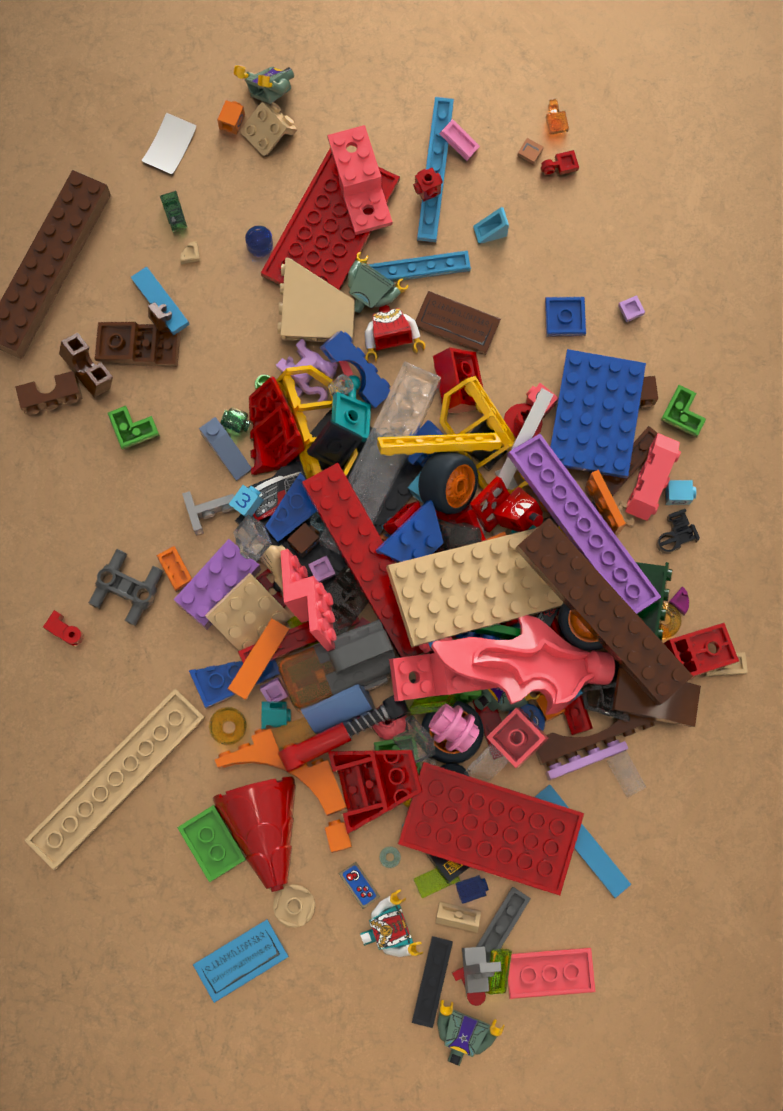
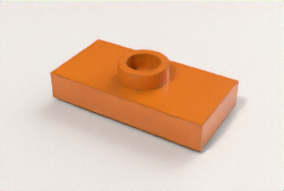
M175 546L156 555L175 591L184 588L192 580Z

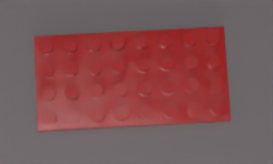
M331 148L328 150L261 271L262 277L279 285L284 283V276H281V265L285 264V258H290L338 290H341L348 277L350 268L356 261L357 253L362 251L372 231L358 235L354 233L339 185V174ZM378 167L381 174V187L386 203H388L400 181V176ZM365 208L363 210V213L366 215H371L374 212L372 208Z
M422 762L419 779L423 792L411 798L397 844L559 896L561 895L584 813Z

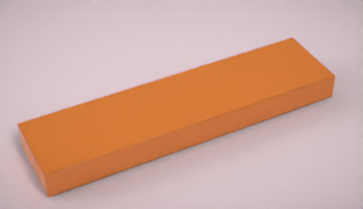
M271 618L228 687L229 691L244 700L248 698L287 635L289 628Z

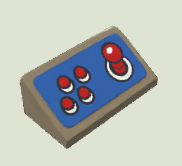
M357 862L339 873L362 909L380 897Z

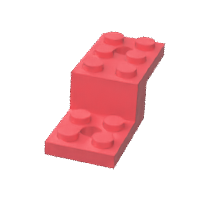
M365 125L327 135L339 174V185L355 235L391 226V215L381 187V174ZM348 146H355L357 148L353 153L348 152L346 149ZM365 208H372L374 212L371 215H366L363 213V210Z
M289 549L282 550L281 566L285 605L301 623L309 621L310 632L326 651L334 650V641L337 637L333 629L335 617L331 607L333 605L332 595L327 593L323 584L319 583L314 576L308 577L306 567L300 564L296 555H293Z
M435 653L389 659L394 701L499 688L497 685L469 679L454 673L441 663ZM411 672H414L416 675L414 683H411L409 680Z

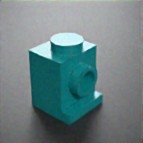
M262 701L261 729H266V725L281 727L282 725H287V721H291V709H287V701Z

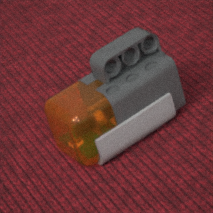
M380 619L337 635L334 641V650L326 651L318 643L280 661L278 670L290 701L297 712L302 713V709L313 706L357 684L364 686L366 691H371L388 683V679L392 678L389 659L396 657Z

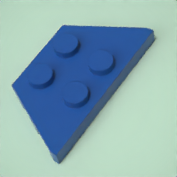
M431 500L426 501L375 551L378 554L390 557L391 560L397 563L433 554L443 544L434 503Z

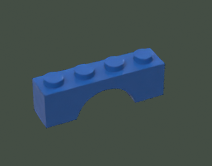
M336 332L319 348L332 363L346 361L358 369L361 376V386L357 394L365 403L370 404L371 408H376L393 393L389 389L391 387L384 378L381 379L379 377L377 368L365 360V354L360 348H356L351 343L353 340L348 333Z

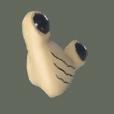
M254 545L251 553L252 557L258 561H263L264 565L274 575V590L283 594L281 551L285 550V547L282 545Z

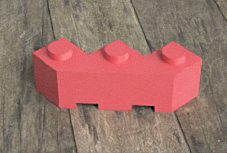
M657 433L649 447L647 460L638 474L636 486L628 498L625 512L648 521L651 514H656L659 507L658 500L663 488L665 489L669 483L670 478L668 476L674 462L678 461L681 451L678 450L680 442Z

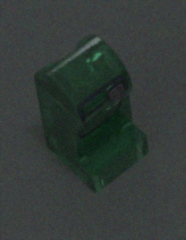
M177 191L160 195L172 232L187 228Z

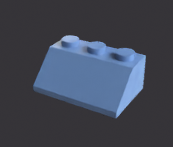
M357 684L334 696L332 695L302 708L301 711L314 733L319 734L341 722L346 725L347 722H352L354 718H360L361 715L365 716L367 712L371 713L376 708L369 691H366L364 686Z

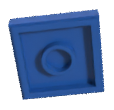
M545 297L546 337L586 336L585 297Z

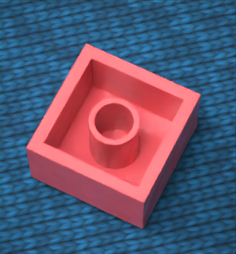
M517 707L487 736L489 741L515 768H519L549 739L521 708Z

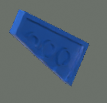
M275 660L269 662L255 686L281 674ZM242 661L189 670L206 709L236 695L229 691L228 687L243 665Z

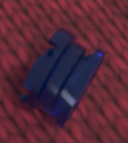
M259 225L247 231L245 241L249 253L251 252L257 257H263L272 251L273 239L269 229Z

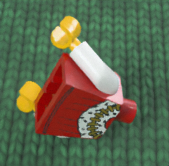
M388 305L380 307L379 312L373 314V321L369 322L364 333L366 349H368L366 354V361L368 363L370 355L375 356V362L378 361L374 348H376V351L413 343L412 339H414L413 351L415 353H418L416 345H421L423 351L425 349V343L419 339L420 333L416 321L403 314L401 309L391 310Z

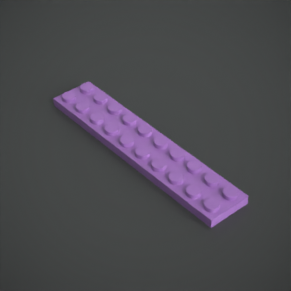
M541 434L509 451L507 456L567 538L636 614L661 598L660 594Z

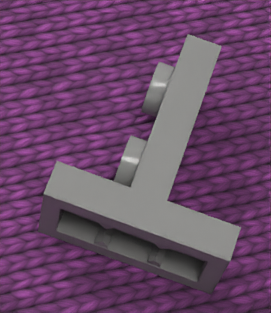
M191 492L182 493L196 536L204 533L199 518L208 519L215 516V513L221 511L226 513L234 510L229 505L234 494L195 506Z
M485 947L462 948L466 993L489 991L488 977H494V972L501 971V962L487 963Z

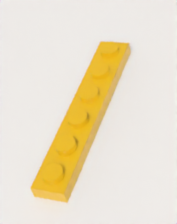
M497 433L377 438V446L381 455L392 456L394 454H433L434 452L454 451L473 452L474 450L493 451L501 449V440Z

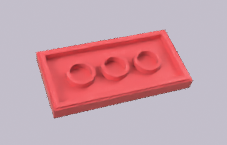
M591 948L505 954L509 999L596 992Z

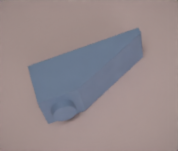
M216 417L199 428L203 438L236 481L251 471V466Z

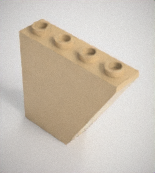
M285 258V264L281 265V276H284V283L280 284V295H283V303L279 302V314L282 315V322H278V334H281L282 340L300 341L303 339L304 341L326 342L339 331L348 333L353 340L354 299L292 259Z

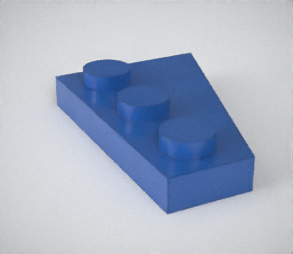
M301 472L265 525V528L276 542L280 541L317 512L302 485V481L306 479Z

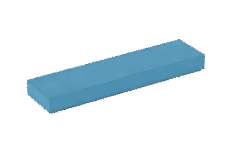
M148 267L131 276L132 281L149 304L155 302L158 307L166 304L167 310L163 313L172 312V318L166 321V326L173 335L190 325Z

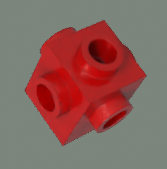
M433 168L423 169L415 175L413 187L417 195H420L424 202L441 194V184L443 181L440 174L435 173Z

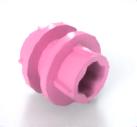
M445 704L435 713L429 723V728L435 733L434 740L440 743L444 739L447 740L445 747L448 751L457 749L463 753L472 746L479 735L478 726L474 724L475 717L472 714H468L463 718V708L457 705L452 708Z

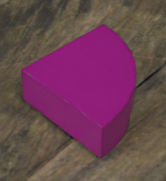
M682 586L668 603L683 616L689 609V597L687 591Z

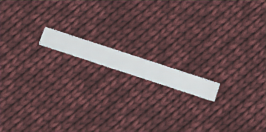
M541 388L511 450L533 437L554 394ZM507 457L498 477L502 478L506 488H508L517 470L509 457ZM500 488L493 492L494 497H497L502 492ZM487 500L481 511H483L487 507ZM493 502L492 509L496 507V502ZM491 514L486 520H491L494 515ZM479 522L483 534H485L486 531H484L482 525Z

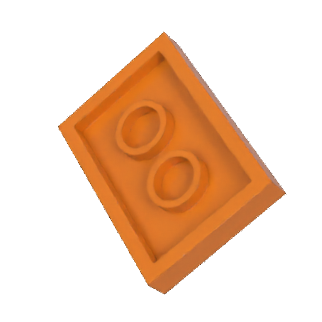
M596 470L590 474L586 482V492L589 497H593L599 514L602 515L614 534L618 535L626 525V522L599 470Z

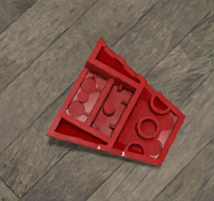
M271 376L249 396V420L253 422L250 439H253L254 449L250 450L251 459H254L251 475L279 470L305 450L292 410L275 377Z
M412 750L328 752L332 771L339 774L347 812L343 813L347 834L423 792Z

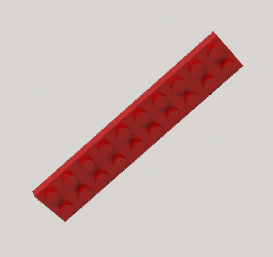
M339 463L302 481L305 491L378 620L380 619L399 657L416 656L423 653L419 646L411 647L386 567L395 564V562L390 557L378 554L375 551L383 544V541Z

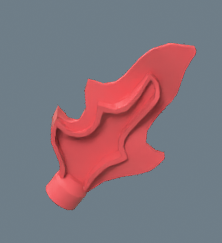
M529 615L518 618L521 626V635L512 640L468 637L452 641H435L431 646L444 666L463 677L497 685L506 693L510 704L520 702L532 691H540L548 701L546 715L558 713L566 708L576 697L580 689L588 683L597 685L610 684L615 672V661L609 652H588L574 647L561 638L542 620Z

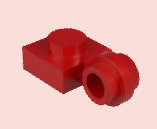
M574 150L556 154L555 162L552 159H548L541 163V171L545 175L553 174L556 171L555 168H558L560 175L579 170Z

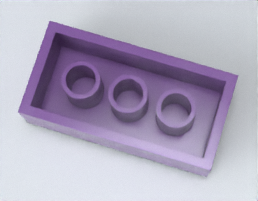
M228 539L175 597L174 601L208 630L212 623L205 615L249 573L255 577L261 571L260 565Z

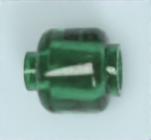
M231 407L229 410L225 409L220 424L223 425L227 433L240 436L243 431H248L251 421L247 420V412Z

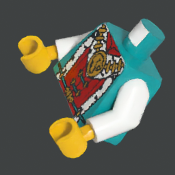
M399 889L393 892L391 896L379 902L372 911L371 920H369L372 929L362 932L360 935L364 946L377 942L379 950L382 949L387 955L396 957L418 956L423 954V952H418L416 946L422 943H413L400 906L406 898L402 900L398 898L397 894L401 892Z

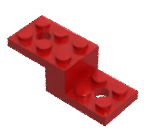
M725 623L675 637L663 643L693 675L692 678L739 662ZM709 643L715 645L716 653L709 652Z

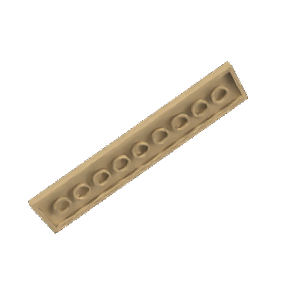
M174 689L24 841L53 870H56L205 717L178 690Z

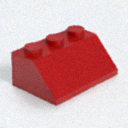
M449 347L433 356L442 403L444 394L467 378L476 376L483 387L476 352ZM466 386L451 395L449 413L458 414L477 410L475 400L465 391Z

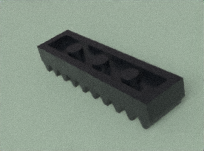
M434 936L431 938L412 1018V1023L430 1028L434 1026L453 941Z

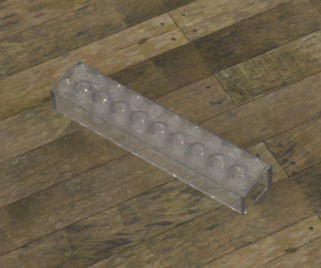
M405 361L348 478L373 525H375L407 457L406 454L381 455L377 446V438L417 436L441 384L440 376ZM325 526L319 539L320 545L341 554Z

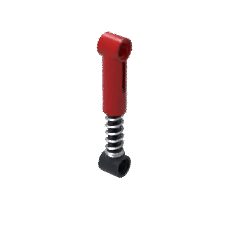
M393 695L385 699L379 709H374L371 713L367 712V715H361L359 719L354 718V721L347 722L346 725L341 722L301 743L278 752V755L286 772L294 771L307 762L352 741L353 735H359V732H365L367 728L372 729L373 725H379L381 721L385 722L388 719L395 721L409 714L410 710L405 700L394 701Z

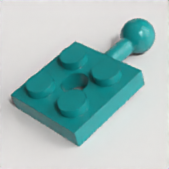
M351 375L345 380V386L349 390L348 396L339 392L333 395L331 421L361 435L363 438L362 442H366L369 440L371 405L356 399V392L361 386V381L359 377ZM348 413L351 414L354 421L349 418Z

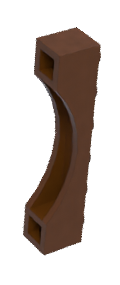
M623 712L613 725L597 734L585 737H569L556 733L547 734L549 739L535 753L540 765L546 764L549 767L559 763L558 759L565 756L567 760L577 756V751L585 749V752L597 748L596 744L604 741L606 745L615 741L616 736L621 734L624 737L636 733L635 729L642 727L643 730L655 726L654 722L657 720Z

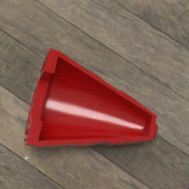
M293 776L283 777L279 781L275 778L226 791V795L218 794L213 797L217 811L232 832L231 835L245 853L247 862L265 888H271V892L284 889L283 885L288 884L296 791Z

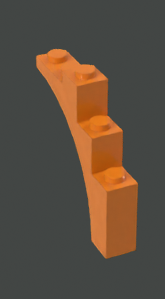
M271 728L254 731L255 735L251 736L253 745L245 743L238 746L239 750L232 753L230 750L222 752L218 755L219 758L215 759L219 769L238 764L253 763L269 765L286 771L278 755L280 750ZM295 743L288 744V745L284 746L283 749H285V748H287V747H289V746H291V745H294ZM321 758L312 762L311 767H308L306 763L302 767L288 772L310 788L320 801L327 816L347 809L328 760L324 761Z

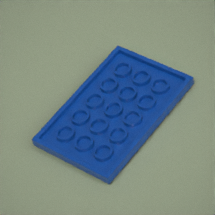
M567 349L550 445L565 468L587 472L599 470L600 474L628 478L646 363Z

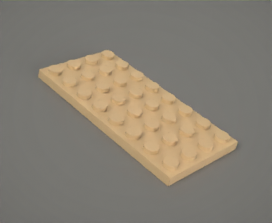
M537 528L388 565L386 569L411 647L515 620L525 615H533L561 607L563 601L515 549Z

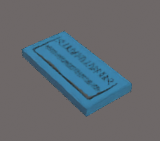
M267 919L196 962L193 966L215 1003L289 956Z

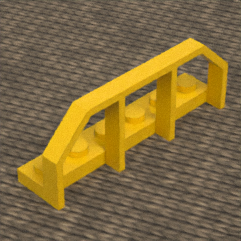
M312 365L286 368L276 379L286 397L301 433L305 450L299 454L306 479L322 470L319 460L307 453V450L317 437L312 438V435L309 433L307 419L303 411L332 408L333 395L338 392L335 381ZM309 374L328 387L332 400L301 404V400L295 390V381L291 375ZM357 449L350 455L343 469L345 476H347L358 456Z
M476 376L465 379L444 394L439 422L447 435L455 434L447 422L450 398L452 394L466 386V393L473 397L477 410L484 414V416L458 434H466L487 420L488 427L494 430L501 440L502 448L476 465L478 483L484 489L488 484L478 469L507 450L509 453L516 438ZM458 451L460 454L465 455L471 459L467 452ZM519 472V474H520L521 478L524 480V482L521 483V484L518 485V486H519L520 488H523V487L526 486L528 483L526 482V480L523 478V476H522L521 473ZM515 487V488L512 489V490H510V489H507V490H508V492L511 494L517 487Z

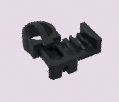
M686 509L667 516L668 521L673 524V531L663 533L658 538L657 548L660 552L671 554L680 549L682 544L693 540L696 543L699 541L700 537L695 525L691 524L688 526L690 523L685 514ZM663 537L671 538L660 543V540ZM672 542L675 544L671 550H666L662 547Z

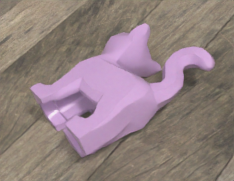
M303 339L296 344L297 353L302 358L296 365L290 356L287 358V361L282 358L276 364L277 369L281 372L286 368L312 365L331 379L335 376L338 367L336 362L326 361L318 353L308 349ZM307 373L291 375L295 384L308 395L318 393L320 398L317 402L327 400L328 393L325 388L320 386L309 387L308 383L313 378Z

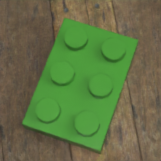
M215 805L177 827L209 882L214 881L246 860Z

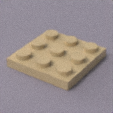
M251 573L244 577L205 615L239 651L256 644L271 618L284 625L292 617Z

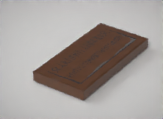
M428 291L415 321L418 329L486 355L501 319Z

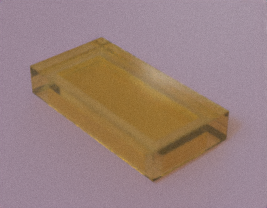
M305 717L272 729L279 750L288 744L298 743L317 735Z

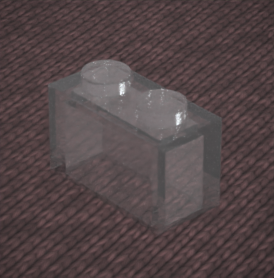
M247 515L233 532L236 539L235 542L240 549L239 552L246 559L251 558L257 562L272 544L264 524L250 515Z

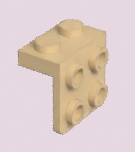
M261 102L241 128V134L264 156L271 152L284 134L294 135L297 131V128L293 125V120L286 115L284 116L280 112L281 108L273 102L271 104Z

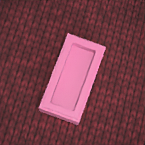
M453 119L439 133L466 161L480 147Z

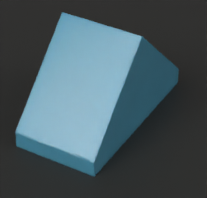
M500 207L473 226L478 243L482 244L507 237L509 223L503 207Z

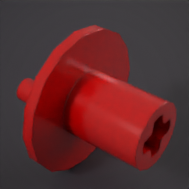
M525 403L516 404L505 413L503 420L516 439L531 411L532 405ZM542 419L533 437L537 436L541 432L543 425Z

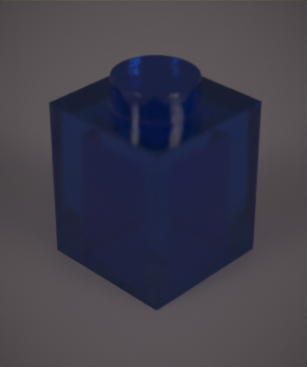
M480 875L455 883L461 904L487 896L485 891L489 890L485 878L481 879Z

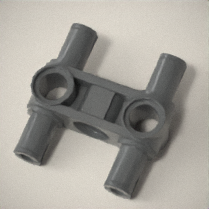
M116 549L109 564H106L98 572L95 583L96 589L88 603L99 609L107 593L110 592L124 598L133 604L125 621L136 626L143 610L148 609L154 602L157 592L156 585L164 571L152 566L145 582L129 577L120 571L127 554ZM106 575H112L113 577L109 583L103 582ZM142 592H149L146 600L139 599Z

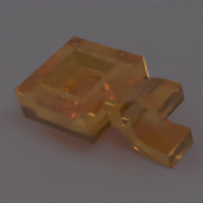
M557 99L549 100L548 109L550 114H546L549 134L568 132L569 126L566 112L559 111Z

